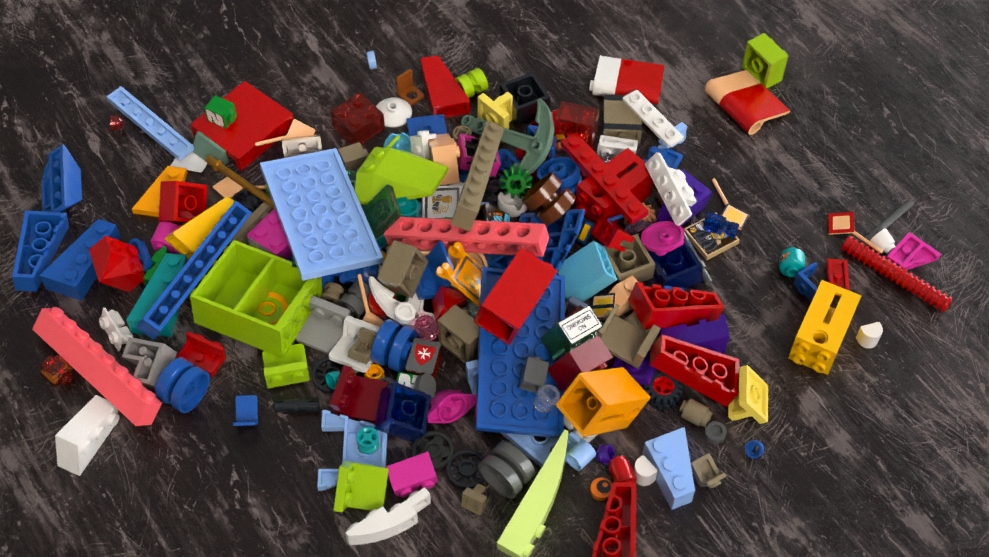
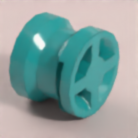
M363 427L357 432V445L360 452L363 454L375 453L379 448V437L376 429Z

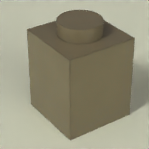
M360 142L338 149L347 174L353 173L369 156L367 149H363Z

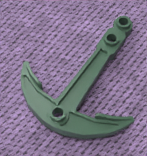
M541 98L537 100L538 108L535 120L539 125L535 136L504 128L500 141L526 152L521 163H514L513 166L515 170H518V166L521 165L522 172L528 169L529 173L527 176L532 174L545 160L553 142L555 130L553 115ZM465 115L461 120V124L469 127L475 134L481 135L487 120L475 118L472 115Z

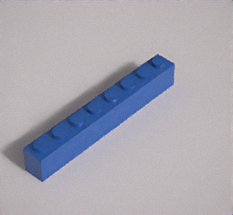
M238 201L232 204L136 328L153 340L157 337L252 214L251 211Z

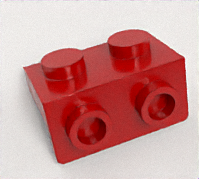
M187 332V342L176 358L182 357L193 363L194 367L197 366L208 372L211 377H214L227 358L224 347L219 342H211L205 339L201 334Z

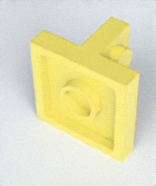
M506 92L493 101L482 93L478 96V118L497 123L501 127L509 129V122L512 121L513 96Z
M748 365L741 366L739 371V395L729 404L728 417L734 421L752 416L758 423L768 422V384Z

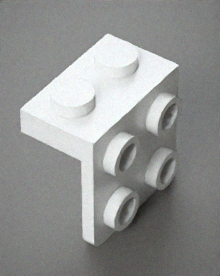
M348 315L344 319L343 336L329 353V359L344 366L352 367V369L367 372L373 362L370 360L367 364H363L348 357V350L359 339V330L361 328L378 333L380 327Z

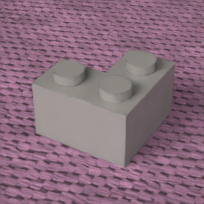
M129 337L122 358L137 366L134 378L140 380L146 389L155 390L160 375L168 364L175 360L177 352L163 343Z

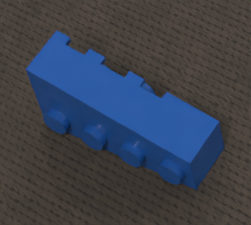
M98 219L39 275L45 289L82 301L97 278L89 249L105 236L120 241L121 236L117 225Z

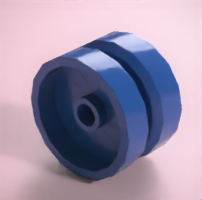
M556 157L545 161L539 166L537 170L538 181L553 172L562 182L556 192L567 187L576 196L577 185L582 182L579 166L572 158Z
M385 320L375 337L371 351V361L381 366L388 363L390 369L402 372L406 368L414 338L418 337V331L407 325L401 328L400 323L394 320Z
M182 357L176 358L168 364L160 375L155 389L156 397L167 404H171L176 410L184 414L188 413L200 403L206 394L210 383V375L205 370L197 366L194 367V364Z

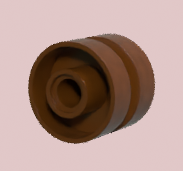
M553 172L538 181L522 199V202L531 211L542 206L536 217L545 226L561 218L576 199V196L567 187L556 192L562 182Z

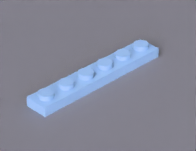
M122 86L106 96L109 103L179 161L194 151V146Z

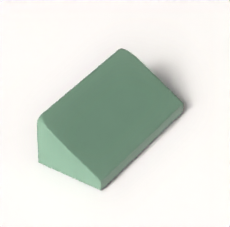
M198 131L193 143V153L204 161L210 155L216 160H221L223 165H226L228 163L226 150Z

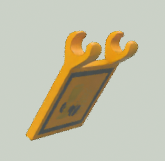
M455 242L453 246L448 248V253L453 257L459 258L457 265L452 271L451 266L445 262L436 269V274L441 278L449 280L474 304L480 307L482 267L464 251L460 242Z

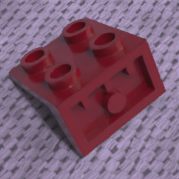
M343 366L329 405L337 415H345L350 418L375 423L378 420L389 383L357 376L352 367Z

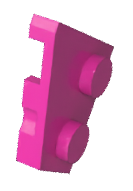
M909 232L887 255L886 259H891L892 263H897L896 266H902L903 270H909L937 261L941 253Z

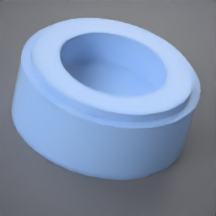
M374 50L368 51L369 67L371 70L377 69Z

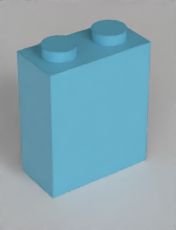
M592 241L568 257L558 272V275L565 276V298L567 300L573 296L584 302L617 280L605 247L595 241Z

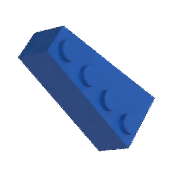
M25 210L12 275L16 291L37 292L42 282L39 275L50 266L69 228L67 213Z

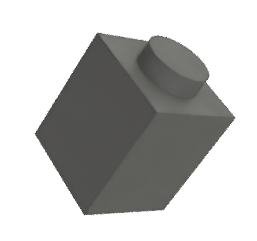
M528 357L523 364L519 389L540 394L545 386L549 362L543 361L539 357Z

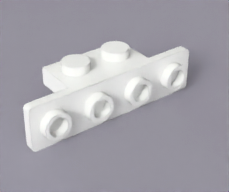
M638 90L623 97V102L667 147L670 148L683 141L684 136Z
M656 152L645 163V166L675 225L680 226L692 216L689 206L694 205L697 201L693 195L692 188L688 186L685 180V174L681 170L669 168L661 153Z

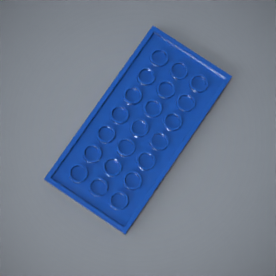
M482 267L480 307L506 269ZM554 276L549 287L510 346L479 326L475 430L560 438L563 433L564 415L556 407V403L563 396L564 390H560L549 371H547L545 386L540 394L519 389L523 364L528 357L542 358L543 361L549 362V368L564 356V343L563 354L553 359L541 339L561 328L559 323L565 320V276Z

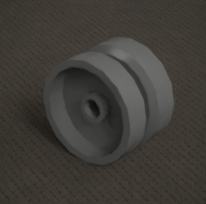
M505 441L499 442L492 449L491 455L485 456L478 464L479 472L484 480L496 492L509 499L515 498L522 491V485L528 484L536 474L534 466L524 453Z

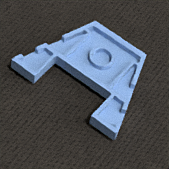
M323 410L322 431H344L342 463L350 461L386 467L387 428L365 421L358 422L349 419L348 416H338L331 414V411ZM363 427H372L378 432L379 448L373 454H363L358 449L356 435ZM339 469L318 470V491L337 487Z

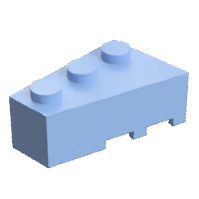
M685 427L646 441L642 454L658 470L656 481L671 510L692 502L695 487Z

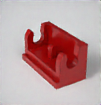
M601 216L590 233L611 249L613 247L619 251H626L623 246H620L621 241L625 240L632 243L635 239L619 225Z

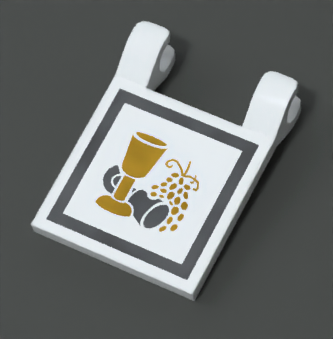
M463 185L438 186L432 196L423 197L422 218L444 219V217H453Z

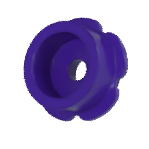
M601 444L596 451V457L599 462H603L607 466L609 461L616 457L615 450L610 444Z

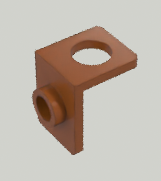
M411 69L396 78L397 95L408 102L410 106L424 98V94L413 85ZM413 92L417 94V97L414 99L407 97L408 93Z

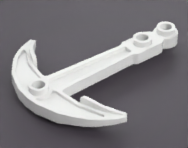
M373 276L369 277L370 289L376 302L386 315L396 321L394 318L395 307L401 302L393 298L394 293L384 287ZM416 292L413 298L406 297L405 302L415 307L416 315L411 323H400V325H407L423 332L437 331L438 323L435 321L434 314L423 311L424 300H419Z

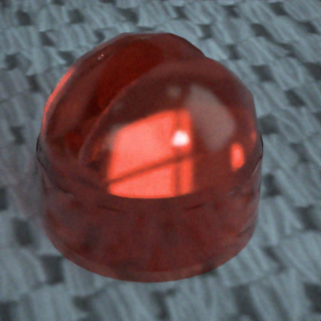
M110 115V131L122 129L124 125L123 119L119 116Z

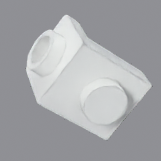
M429 130L418 131V135L410 136L411 153L430 159L428 140L437 138L436 134L429 133Z

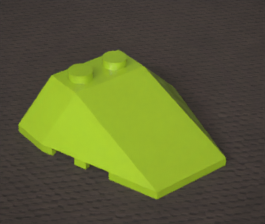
M374 147L356 173L355 193L360 204L376 205L378 201L382 200L396 202V198L407 197L408 200L429 197L434 194L449 168L405 150Z

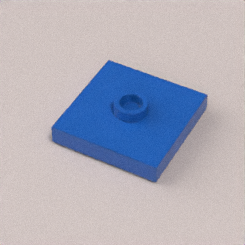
M444 114L406 118L409 136L418 135L417 132L429 130V133L436 135L447 133Z

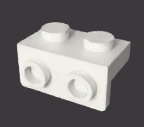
M600 135L597 155L600 158L613 159L626 148H629L636 154L638 141Z

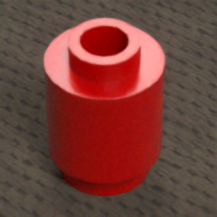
M618 456L609 461V471L614 482H637L630 461L625 456Z

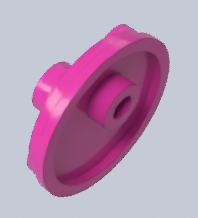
M661 221L648 226L642 232L641 240L646 249L655 252L658 256H663L667 252L682 246L685 235L681 226H677L671 221Z

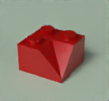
M161 181L158 221L185 224L204 212L207 202V185L182 181Z
M105 236L89 249L100 283L130 292L144 281V268L135 246Z

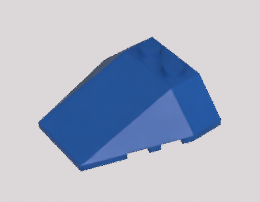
M584 209L567 210L565 218H559L546 226L549 240L543 256L544 260L542 261L550 263L557 270L556 275L580 232L585 213ZM536 212L522 213L519 218L520 223L543 224L536 217Z

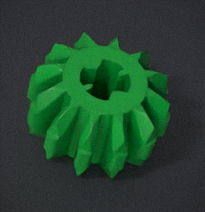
M513 165L510 166V171L505 169L503 171L505 176H500V181L503 182L500 184V188L505 189L504 195L511 193V199H514L515 194L521 199L522 193L526 195L528 189L533 187V184L530 183L533 177L527 176L529 173L528 169L522 172L521 165L518 166V170H515ZM513 180H514V181L520 180V183H519V184H518V183L512 184V183H513Z

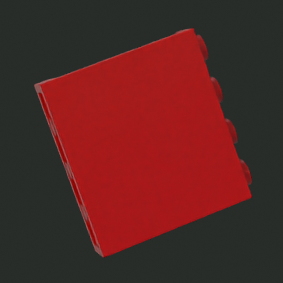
M246 81L236 86L233 91L223 97V99L234 103L237 113L235 121L227 129L207 121L205 113L190 124L194 138L198 131L226 150L227 155L234 159L236 168L240 171L244 170L276 143L272 142L255 146L256 142L284 136L288 133L294 120L293 113Z

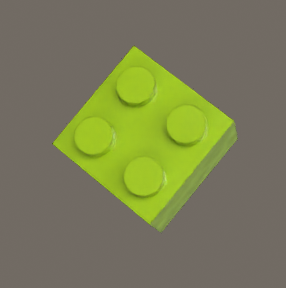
M763 33L747 42L742 68L751 73L765 88H769L782 81L788 55L773 39Z

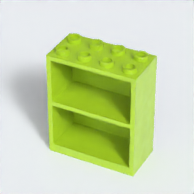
M233 240L224 249L222 256L213 263L208 274L203 276L198 287L194 288L190 294L194 323L283 358L311 314L310 299L312 296L320 298L322 295V277L302 281L296 263ZM269 292L278 293L285 298L288 308L284 313L281 302L275 298L268 297ZM263 302H272L276 310L272 315L265 316L259 312V306ZM264 305L261 308V311L264 313H269L273 310L271 305ZM279 319V321L276 324H269Z

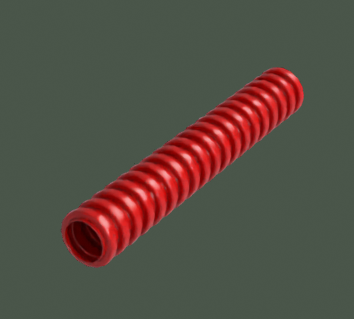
M853 236L848 237L844 241L841 251H846L848 255L851 254L852 258H858L857 261L859 262L863 261L864 265L868 264L869 268H874L875 272L879 271L880 275L884 274L886 279L889 277L891 282L895 281V284H900L901 288H907V292L911 291L912 295H918V298H923L924 302L928 301L930 306L934 305V308H939L940 312H945L951 304L953 297H947V294H942L940 289L936 290V287H931L930 283H924V280H919L918 276L914 277L912 272L908 273V270H903L902 266H896L897 263H892L891 259L887 260L886 256H880L879 252L875 253L874 249L870 250L869 246L865 247L863 242L859 243V240H854Z

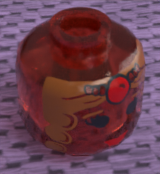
M60 355L49 356L40 366V375L53 387L66 386L73 378L71 375L73 367Z

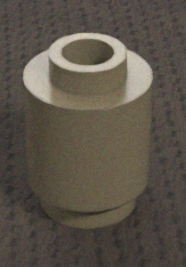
M692 398L689 401L684 400L679 410L682 413L681 417L698 427L700 425L706 427L713 414L709 407Z

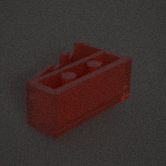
M561 101L555 117L561 125V134L567 138L577 132L594 151L599 109Z

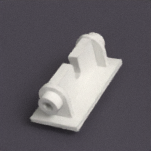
M103 308L102 315L99 318L100 326L108 334L111 344H114L116 349L120 351L121 345L127 344L129 337L133 338V335L127 326L122 327L125 322L117 311L110 310L108 312L106 308Z

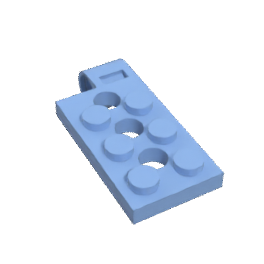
M571 432L568 435L565 462L575 470L581 471L596 456V452L587 441L580 439ZM501 433L541 468L550 455V450L554 448L559 438L546 437L545 441L538 442L534 439L535 436Z

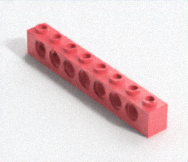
M391 216L384 233L389 246L396 240L414 246L418 250H432L438 242L442 241L448 251V248L453 246L455 242H460L467 253L516 255L522 247L525 250L531 251L537 257L544 256L549 240L545 224L475 220L469 232L451 225L452 219Z

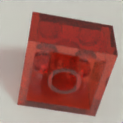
M361 92L330 110L332 126L351 144L358 142L361 144L385 129L384 114Z

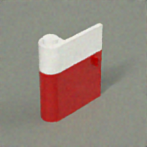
M600 56L595 79L591 80L589 91H593L592 95L604 97V94L628 95L638 90L651 104H659L665 65Z

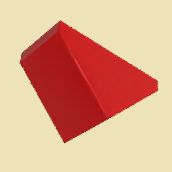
M441 286L432 299L435 321L438 323V319L454 305L462 309L469 298L460 291Z

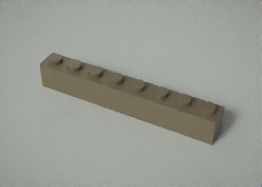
M488 121L485 123L451 221V225L469 232L477 217L504 128L497 123Z

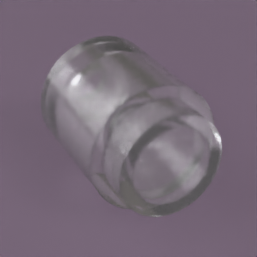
M543 385L534 396L533 404L535 408L544 413L551 411L560 398L558 389L553 385Z

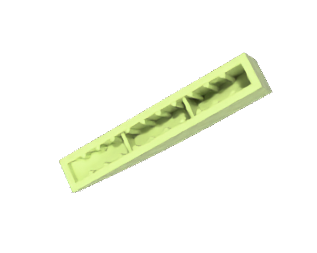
M564 429L497 542V548L511 557H529L534 549L532 543L536 537L540 538L546 526H544V523L554 503L565 465L569 431Z

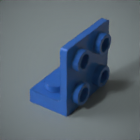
M442 241L438 242L426 257L429 262L416 289V295L419 300L434 298L441 286L448 288L451 285L449 280L441 278L436 274V269L445 262L451 266L452 271L454 270L448 251Z

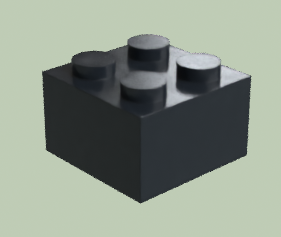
M534 72L500 84V96L506 92L513 96L512 119L516 124L536 117L537 100L539 98L550 109V96Z

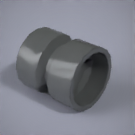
M358 280L348 289V294L345 293L337 302L338 306L350 310L351 317L357 319L365 311ZM363 282L368 301L371 289L370 286Z

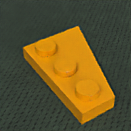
M167 166L132 208L133 214L159 217L161 181L185 182L188 174L187 169Z

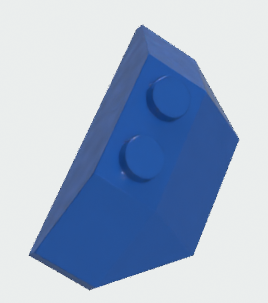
M62 144L48 153V162L41 180L42 211L63 212L82 200L81 169L66 146Z

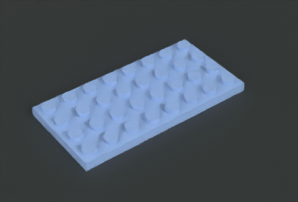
M336 148L260 163L261 172L302 281L383 263L381 251Z

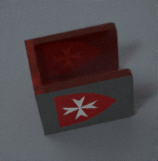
M414 338L406 371H409V374L415 375L428 373L436 380L442 358L441 343Z

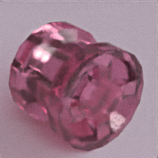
M423 315L415 321V330L420 339L433 341L437 338L439 328L433 317Z

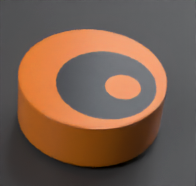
M606 478L595 479L590 487L591 496L598 501L608 500L612 483Z

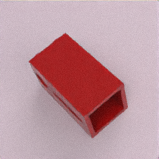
M626 148L607 162L606 165L640 202H643L652 195L654 182L645 166L646 162L629 148ZM633 164L636 165L635 168H633L631 171L627 172V171H628V168H629L631 165H633ZM589 177L577 185L575 209H584V217L587 220L596 223L600 216L608 219L622 214Z
M521 247L481 305L473 323L510 346L549 287L557 270L550 263L543 262L534 253Z

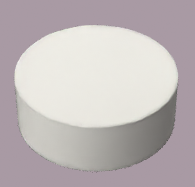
M401 302L395 307L394 318L397 322L409 324L414 320L416 310L412 304Z

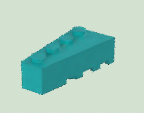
M165 254L126 319L131 333L144 334L136 327L187 263L186 255ZM180 307L157 336H173Z

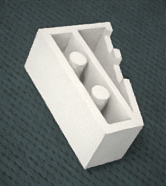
M95 395L55 435L57 465L80 476L113 427L118 423V409L107 399Z

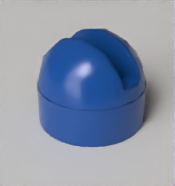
M752 440L746 444L745 452L750 458H758L764 453V445L758 440ZM757 445H758V446H759V449H758V450L756 451V453L754 454L752 451H753V450L757 447Z

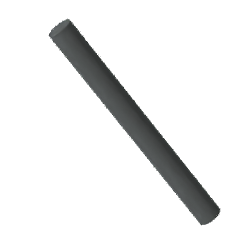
M908 199L865 238L870 241L881 230L887 229L914 205V201Z

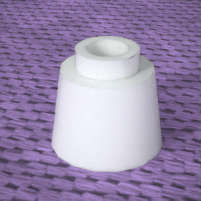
M886 228L870 240V242L882 249L881 254L885 253L887 255L896 247L894 245L895 240Z

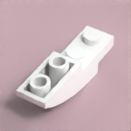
M425 487L420 491L416 490L409 495L406 501L394 505L389 513L383 506L378 510H372L364 520L352 524L347 532H345L348 544L373 543L390 538L418 523L417 513L431 503L430 493Z

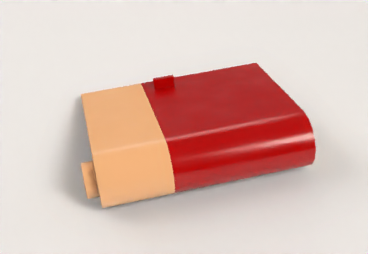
M747 70L711 79L705 85V92L749 135L755 134L761 128L764 121L789 114L790 112L783 103Z

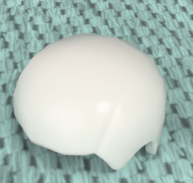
M503 192L499 193L497 197L498 208L509 214L511 218L518 217L527 210V206L522 202L524 196L519 199L518 195L515 194L514 199H511V193L503 195Z

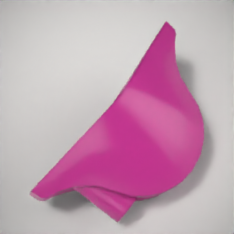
M452 389L439 391L431 399V409L427 414L428 423H451L458 420L476 405V395Z

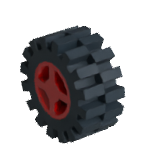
M655 370L650 384L644 385L643 388L651 397L647 404L651 403V408L653 409L655 406H658L659 411L662 410V407L665 408V411L669 410V407L673 409L681 399L683 384L662 371L658 373Z

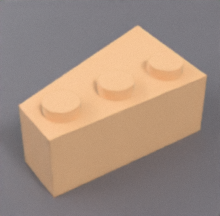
M446 133L436 135L437 138L429 139L431 161L449 168L439 186L460 183L457 163L460 151L459 146L454 142V138H451Z

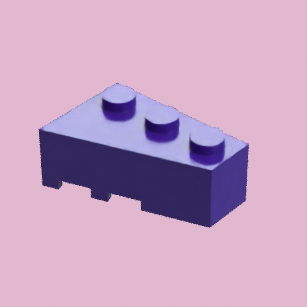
M682 169L686 177L685 180L688 186L692 188L693 195L697 201L694 205L689 206L692 216L683 223L685 224L706 208L712 191ZM665 203L659 212L656 222H674Z
M724 314L719 315L718 320L706 322V319L699 320V324L689 327L686 324L660 329L658 338L661 335H665L725 354L730 335Z

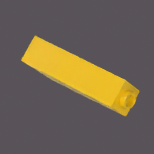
M228 196L167 235L165 240L181 254L186 255L189 260L235 201Z

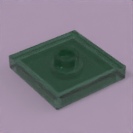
M388 184L363 208L375 240L402 216L393 186Z

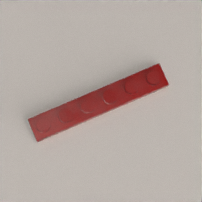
M577 132L561 140L560 146L631 225L648 216L646 207Z

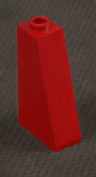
M440 57L420 58L421 73L432 115L444 114V118L470 114V100Z

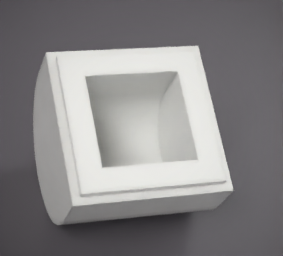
M880 322L861 326L856 336L858 343L864 348H874L882 335V325Z
M642 455L636 460L634 466V473L637 478L636 483L641 486L652 484L656 480L658 470Z

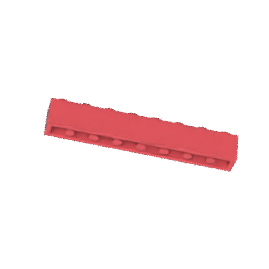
M57 307L42 308L32 330L135 426L151 425L162 404L155 397L156 395L147 390L140 380L134 378L127 368L121 366L114 356L103 350L99 343L92 340L87 332L81 330L74 320L69 319L64 314L62 309Z

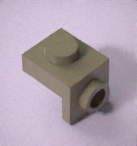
M361 328L359 330V339L348 350V357L367 364L371 360L372 346L377 333Z
M706 453L690 462L692 472L700 487L708 486L709 489L721 484V479L726 477L724 472H719L710 453Z

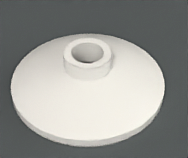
M400 98L384 99L375 108L376 120L386 127H400L407 123L406 118H411L412 116L411 106Z

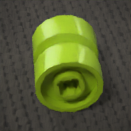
M479 68L469 71L467 75L462 74L455 78L468 98L473 97L475 93L479 94L488 89L486 76Z

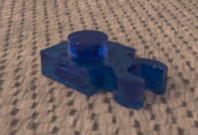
M708 211L705 216L703 229L722 235L724 232L729 237L735 238L738 233L739 224L727 222L726 217Z

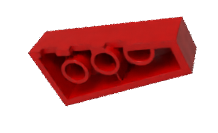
M641 282L635 283L628 298L644 329H651L653 324L660 328H669L686 324L687 327L697 325L699 320L706 319V322L718 320L719 315H721L724 309V305L714 292L692 289L690 292H685L678 287H672L669 290L662 289L661 285L653 284L652 287H647Z
M661 335L651 346L650 365L725 407L739 395L738 358L665 335Z
M613 482L605 514L600 524L599 534L594 544L592 557H636V482Z

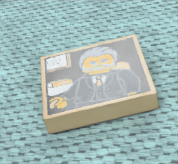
M717 213L684 228L690 242L706 261L739 244L738 237L724 221L719 219L720 216Z

